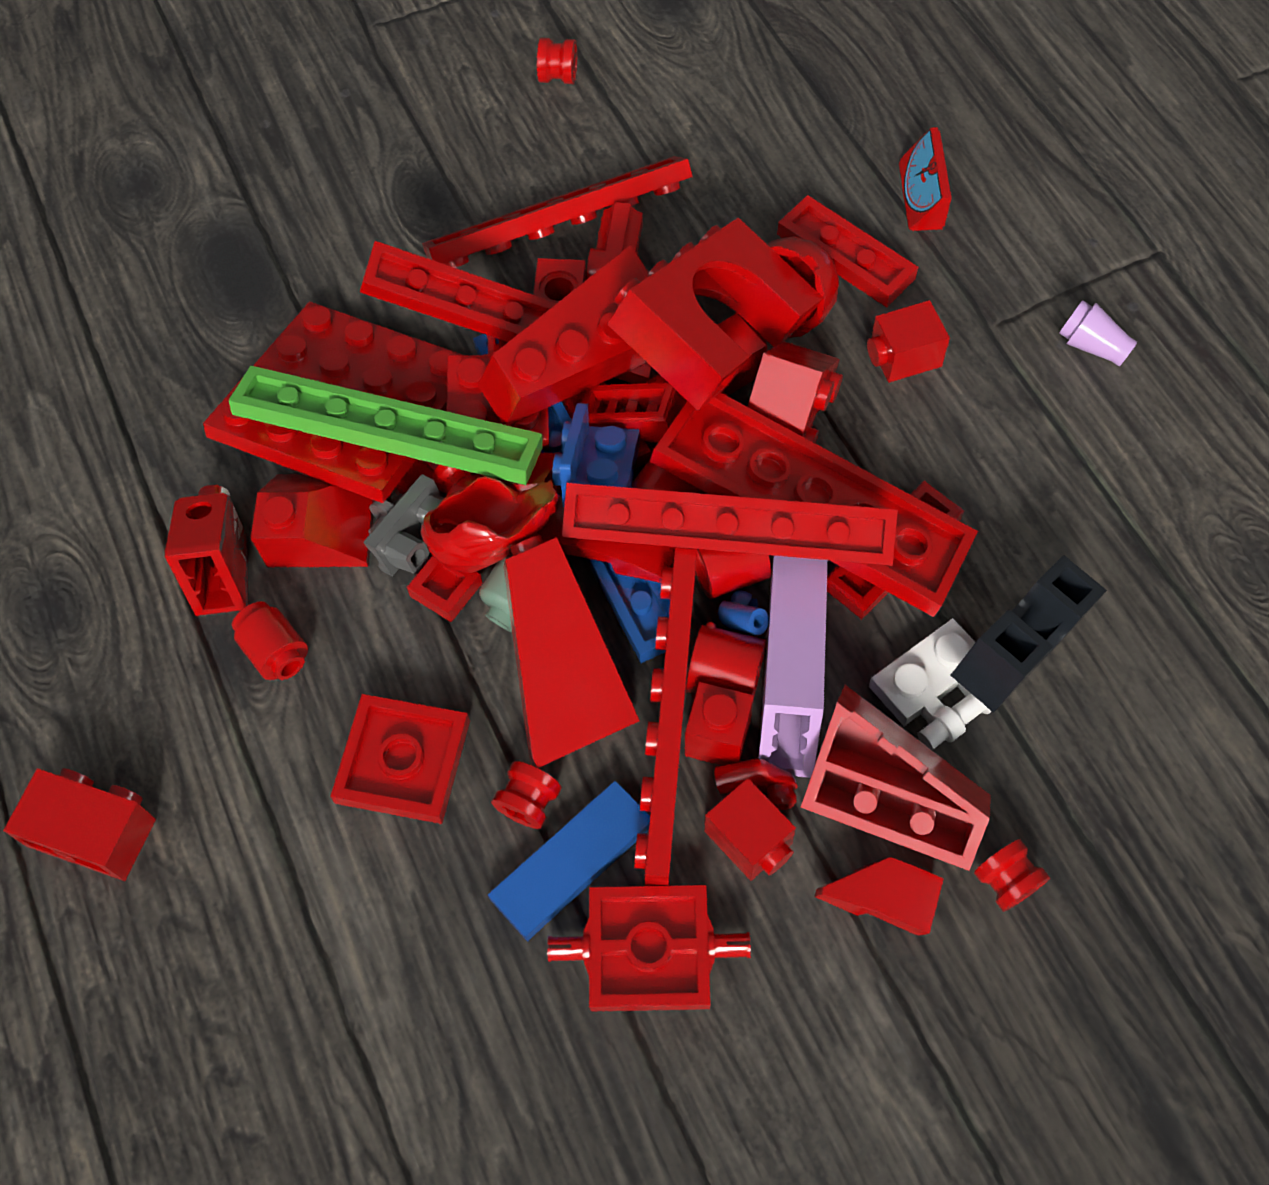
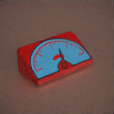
M933 127L903 155L899 162L908 228L912 231L942 230L946 223L952 198L941 133L938 131V127Z

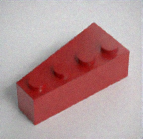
M631 245L492 354L478 383V387L503 425L508 426L647 363L607 325L619 307L614 300L620 290L633 278H637L640 282L643 281L649 273Z

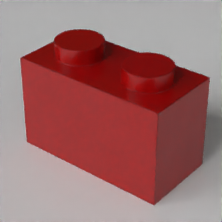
M37 768L3 831L28 848L126 881L156 821L140 805L143 798L135 792L117 785H111L108 792L92 787L94 784L93 780L70 769L62 768L60 774L56 775Z

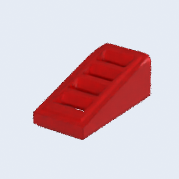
M668 382L596 385L585 390L581 403L588 404L589 426H616L623 429H639L640 440L655 443L661 440L687 402ZM602 404H608L606 412L600 413ZM623 406L626 407L625 412L619 413Z

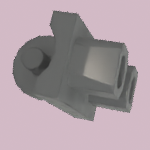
M423 474L420 475L405 494L400 493L392 504L386 500L384 503L374 501L369 507L377 521L368 530L370 535L363 543L377 558L380 570L392 577L398 569L417 574L428 561L430 552L423 541L421 525L425 515L432 509H435L444 498L441 496L434 480Z

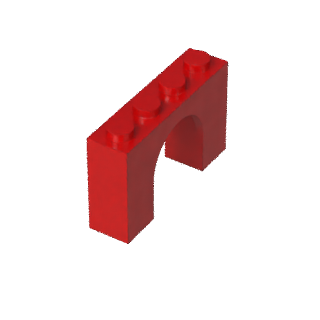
M738 217L723 228H720L718 225L713 226L696 246L692 242L687 243L670 263L665 259L659 261L649 271L643 281L640 282L637 278L630 280L617 294L614 301L619 307L607 325L699 411L725 390L750 356L707 316L695 295L707 296L726 304L747 321L773 347L784 342L798 331L824 297Z

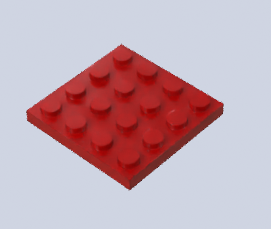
M309 301L253 366L447 411V355L463 354ZM240 381L203 422L207 438L380 503H384L416 460L398 454L232 415L228 400Z

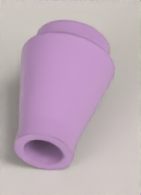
M1083 300L1059 332V334L1068 339L1067 345L1109 360L1117 366L1124 362L1137 344V341L1129 337L1097 303L1091 306Z

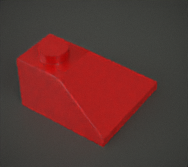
M278 474L257 492L251 540L267 567H368L370 550L363 542L370 535L368 530L373 526L374 516L369 507L375 500L306 474Z

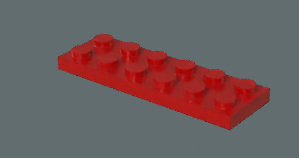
M722 393L718 394L699 411L687 401L654 448L650 459L651 463L712 495L898 510L893 566L843 561L832 562L932 617L941 608L978 532Z

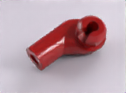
M756 758L715 767V781L720 794L732 792L748 778L760 791L767 793L766 797L779 811L790 809L797 802L794 790L798 788V784L792 773L764 759Z

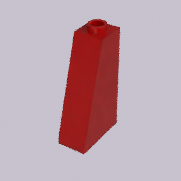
M540 535L511 547L510 550L513 556L506 559L503 566L528 752L531 763L536 768L640 721L557 537L543 543Z

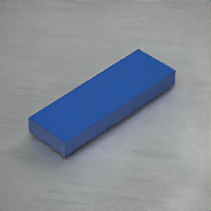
M614 781L488 894L490 901L528 942L635 844L637 833H647L649 831V814L646 811H640V805Z

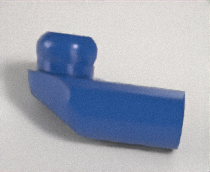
M743 590L735 591L730 601L724 600L717 612L718 619L725 627L742 633L761 635L769 624V616L766 610L758 608L757 599L752 598L750 593Z

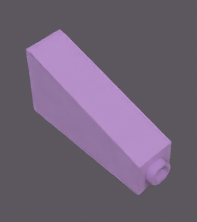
M774 556L770 587L769 624L767 628L758 758L764 759L792 773L793 776L811 778L815 766L824 710L828 560Z

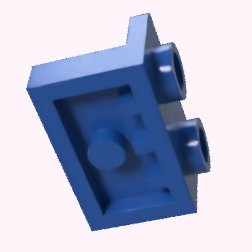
M577 403L572 422L565 421L563 425V454L556 453L553 461V484L561 486L563 507L565 506L566 483L631 488L640 448L639 429H623L616 426H589L588 404Z

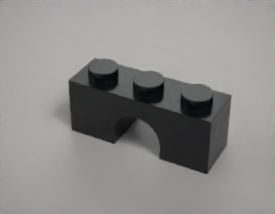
M1063 555L1034 584L1012 611L1008 609L976 641L950 676L994 713L1076 627L1107 590Z

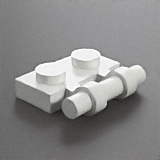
M953 618L874 675L869 683V688L903 726H906L920 714L924 717L929 725L918 732V738L920 742L931 750L945 740L953 742L965 732V725L980 713L989 714L992 712L950 676L976 643ZM956 687L966 696L952 708L944 706L940 699Z

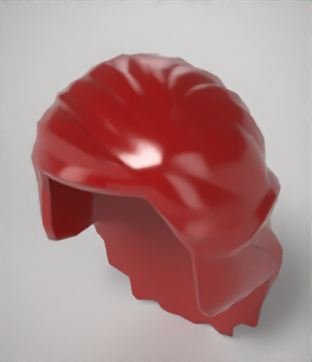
M488 476L479 477L463 490L446 496L435 509L429 511L421 525V535L423 541L428 546L429 552L446 568L462 573L477 572L505 559L510 553L511 547L537 534L547 524L550 516L556 512V503L559 496L553 488L551 479L548 482L543 480L530 489L518 492L500 480Z

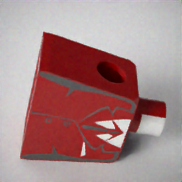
M207 485L199 490L198 496L179 498L174 503L165 548V558L195 616L242 610L248 606V541L246 532L230 498L229 491L219 485ZM210 558L214 562V568L210 566Z

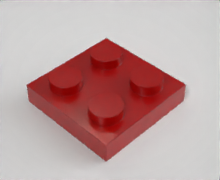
M362 694L331 792V799L335 804L443 824L470 724L468 713Z

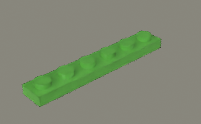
M255 366L249 367L228 400L232 415L523 485H527L542 450L541 433Z

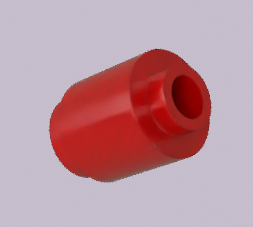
M259 601L246 606L235 616L232 622V629L235 631L234 640L264 679L285 680L291 678L302 669L305 663L304 659L308 653V646L278 608L270 607L268 603Z

